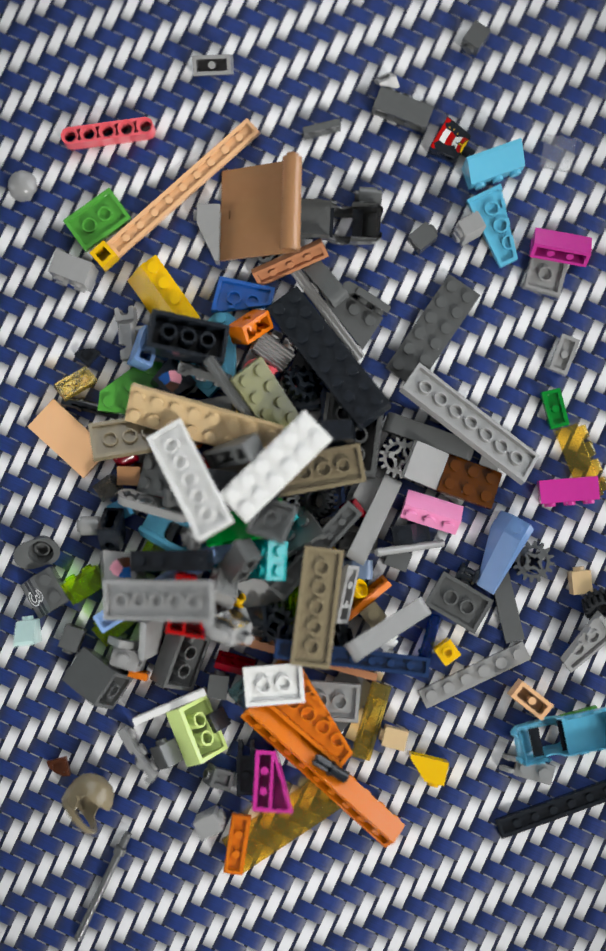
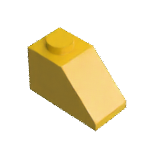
M409 750L412 762L424 781L427 782V785L431 787L444 786L449 766L448 760Z

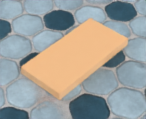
M52 399L27 426L83 478L100 462H94L89 430L55 399Z

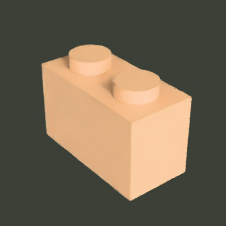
M519 678L507 692L508 695L541 721L554 706Z

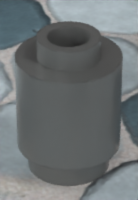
M359 187V190H355L354 202L362 201L379 203L381 205L382 190L377 189V187Z

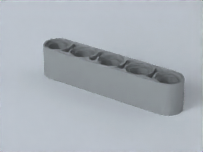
M386 474L384 475L346 554L347 558L364 565L402 485L401 481Z
M422 597L346 644L345 648L356 663L432 612Z

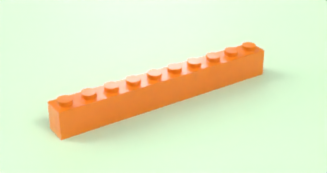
M269 706L246 708L240 717L384 848L396 841L405 824L400 821L398 816L392 814L382 802L372 796L368 789L362 787L355 777L350 775L343 784L331 775L327 776L326 772L312 764V760L316 754L329 761L331 760Z

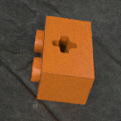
M252 309L229 324V335L232 344L249 345L274 328L269 311Z

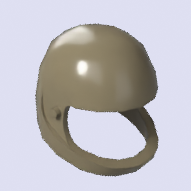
M84 773L68 786L61 801L66 813L76 826L86 834L92 835L98 831L95 819L96 812L99 807L110 811L113 805L114 791L111 784L103 776L96 773ZM76 807L84 815L90 827H88L77 815Z

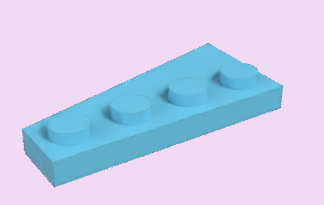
M500 183L467 199L466 203L471 213L478 211L485 222L486 228L482 235L499 268H502L517 261L518 257Z

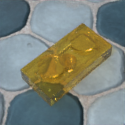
M85 366L56 382L54 388L63 400L67 401L97 384V379Z

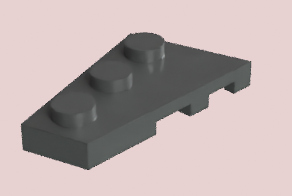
M351 296L335 308L326 301V304L350 336L353 337L358 346L363 350L383 320V317Z
M308 510L291 526L285 540L288 541L287 559L296 555L298 550L304 546H312L314 541L318 539L323 540L328 537Z

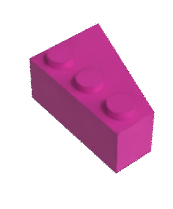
M256 750L252 811L294 812L278 751Z

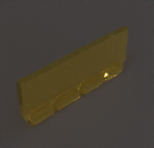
M576 423L555 431L572 478L591 477L603 473L599 459H590L591 456L597 455L592 440L584 443L583 439L590 437L585 424L578 427ZM605 476L598 478L600 496L604 495L603 491L606 490Z

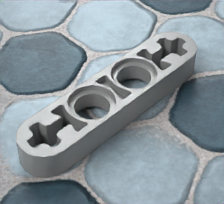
M122 489L118 493V503L122 506L179 523L188 522L180 505L162 509L166 508L163 506V498L132 489Z

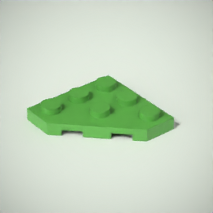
M154 361L152 367L145 372L133 367L100 391L97 411L126 415L131 385L137 383L153 388L150 384L151 380L160 370L163 362Z

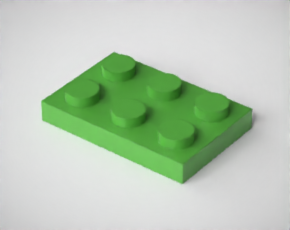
M107 188L65 218L63 222L85 252H88L130 222L132 218L111 189Z

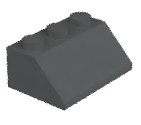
M166 633L150 679L163 688L192 692L211 638L205 636V640L196 638L190 644L188 641L193 637Z

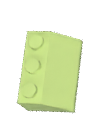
M207 695L166 712L187 767L202 764L228 749L222 731L213 733L205 717L213 711Z

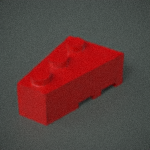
M177 571L175 580H197V574ZM167 621L165 633L205 640V627L202 624L204 622Z

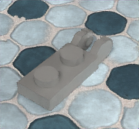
M502 754V758L514 761L515 764L514 768L507 765H499V770L551 785L556 768L555 765L544 763L525 767L516 761L514 755Z

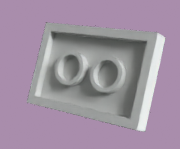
M282 663L243 667L246 707L305 702L302 666Z

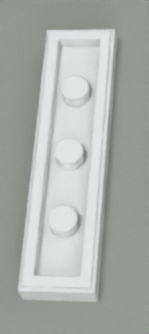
M204 686L136 715L132 719L134 726L206 696L207 688Z

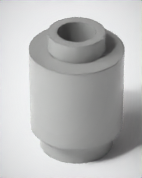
M81 516L80 520H77V532H80L81 536L97 535L96 529L101 519L100 516Z

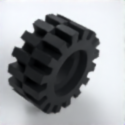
M329 488L302 493L304 497H301V501H304L301 506L306 507L304 512L308 510L314 517L330 516L331 512L336 510L333 506L338 504L335 502L338 496H334L337 493L336 490ZM318 493H321L323 497L321 507H318L316 504Z
M600 587L599 590L595 588L593 589L594 592L588 591V595L584 594L581 604L586 618L590 620L597 610L606 618V588L605 590L603 587Z

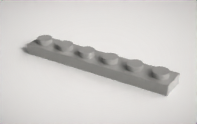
M520 641L419 689L418 692L427 709L531 658L523 641Z

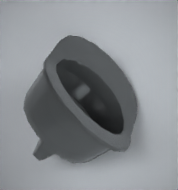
M41 535L20 544L15 549L13 557L19 567L35 569L56 562L60 556V548L55 540Z

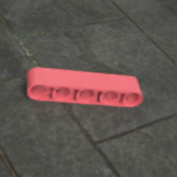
M139 117L67 127L62 130L61 139L68 149L78 150L149 140L155 136L156 130L150 118ZM144 126H150L148 131H142ZM126 128L132 129L128 134L123 133ZM107 131H113L111 136H104ZM89 133L94 134L91 139H86ZM75 136L73 141H67L68 137Z

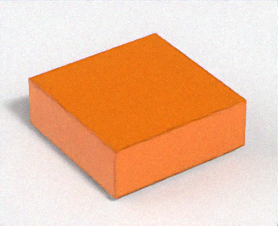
M129 671L127 677L147 681L150 671Z

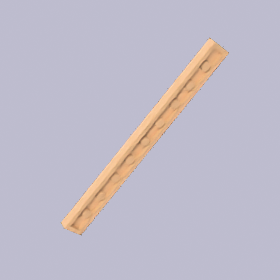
M246 118L106 242L107 245L120 259L260 135V131Z

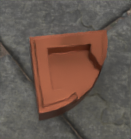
M67 756L47 761L48 767L61 776L71 775Z

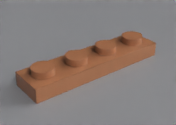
M320 238L300 247L299 252L286 253L251 269L258 284L266 285L329 257V254Z

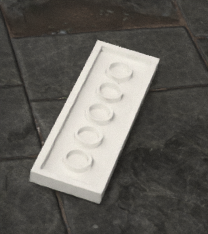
M304 410L220 492L222 499L248 523L333 439Z
M182 419L175 420L146 438L197 541L201 542L234 523Z

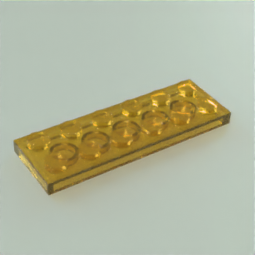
M308 781L289 794L294 810L293 813L262 812L252 818L243 873L338 811L340 807L312 781ZM229 834L222 838V842L224 843L226 848L228 844Z

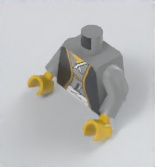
M241 593L239 599L237 598L233 606L238 607V610L233 608L215 614L214 622L202 623L205 627V636L228 647L240 643L250 645L253 642L254 636L251 634L252 622L246 607H243V603L246 600L244 593Z

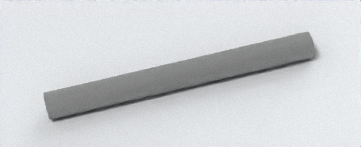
M441 539L378 548L374 550V553L378 557L440 548L445 546V541Z

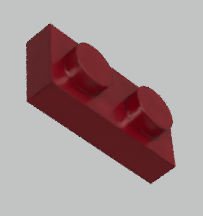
M219 650L214 668L243 676V667L255 666L256 660Z

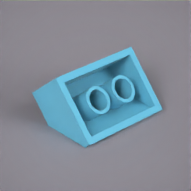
M521 138L466 157L461 170L468 189L475 188V190L484 188L487 183L492 182L496 184L504 180V177L510 176L512 178L520 175L525 167Z

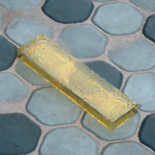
M372 681L352 747V757L370 761L392 687L390 685Z

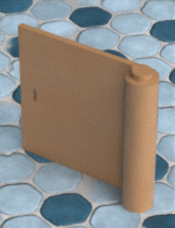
M287 152V155L283 156V161L222 171L220 261L300 251L302 156L298 155L297 152Z

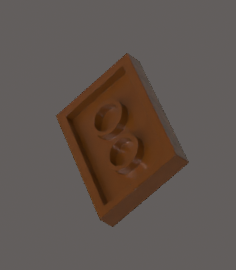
M449 454L436 491L490 510L494 503L502 473Z

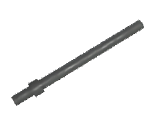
M128 831L124 832L120 843L115 846L114 855L74 936V939L77 941L82 940L120 858L124 857L126 853V846L132 836Z

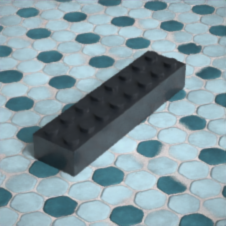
M297 286L266 308L273 322L360 431L391 409V403Z

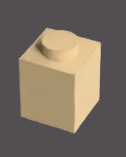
M584 566L572 567L573 571H567L569 594L579 595L587 594L588 591L593 592L591 570L584 569Z
M385 724L384 729L380 728L378 739L381 740V746L404 751L409 732L405 728Z

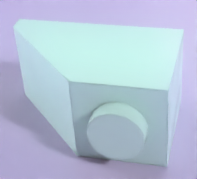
M33 615L23 616L22 620L16 622L14 647L34 645L42 641L39 618L34 619Z

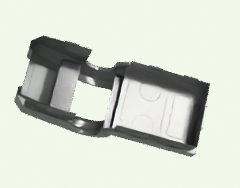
M301 197L300 239L318 240L321 238L336 245L376 244L382 237L380 224L383 207L379 203L362 201L353 202L350 207L337 206V202L332 200L304 199ZM334 217L353 218L352 236L342 237L333 235Z

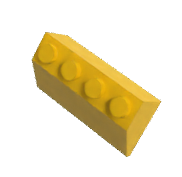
M156 255L140 265L127 280L150 314L152 309L201 319Z

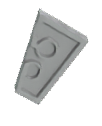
M598 610L560 657L565 667L571 673L606 645V620Z
M125 725L117 733L131 755L135 754V764L139 770L146 773L147 777L144 780L149 785L159 773L155 761L153 759L150 760L148 757V751L144 744H139L137 741V734L134 729Z

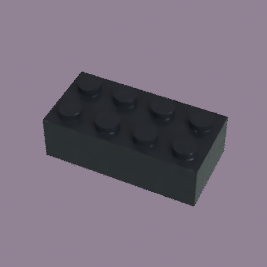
M152 309L149 316L143 353L205 366L203 361L207 357L214 356L218 364L222 366L225 360L230 326Z

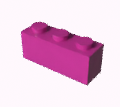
M535 227L530 244V257L582 267L587 266L592 253V237Z
M598 476L537 481L539 504H544V507H555L558 502H563L564 506L575 505V501H583V504H593L596 499H600Z

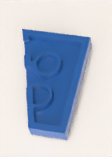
M219 276L211 313L265 309L273 302L275 288Z

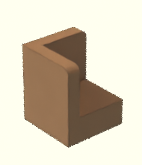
M135 463L133 466L119 465L117 467V485L138 486L143 463Z

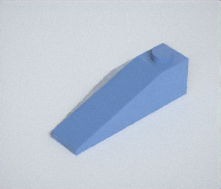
M501 510L490 528L476 585L494 595L534 531L529 523Z

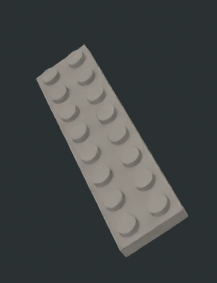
M419 362L399 392L518 484L522 485L525 483L540 455Z

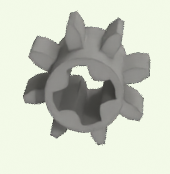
M191 527L187 528V533H182L183 546H187L189 550H199L201 544H206V539L201 542L197 541Z

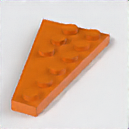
M278 659L274 664L290 663V660ZM302 668L305 702L269 705V707L332 762L335 761L337 766L342 767L353 754V751Z

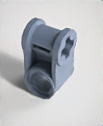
M366 560L364 565L355 561H343L342 567H344V564L360 566L357 579H373V560Z

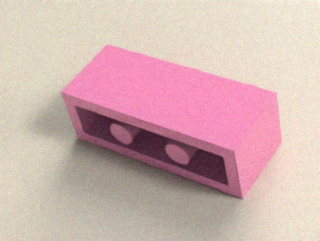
M408 489L400 518L456 535L462 520L464 506Z

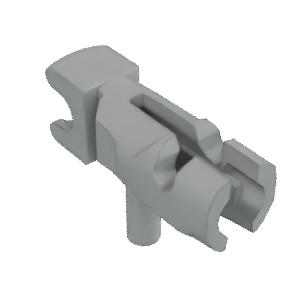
M134 306L128 307V314L125 316L118 307L114 309L115 321L118 326L119 344L125 347L120 350V357L123 361H128L138 331L143 327L136 324L138 318L137 310Z

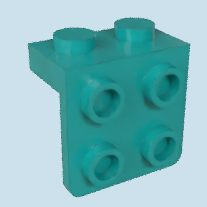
M252 540L262 558L248 578L286 581L288 541H285L283 545L270 540Z

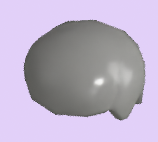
M25 170L14 172L8 180L9 193L14 200L20 202L31 200L33 194L37 191L36 178L32 173Z

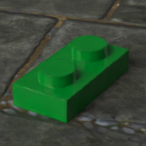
M557 388L541 392L540 395L549 429L570 425L561 389Z

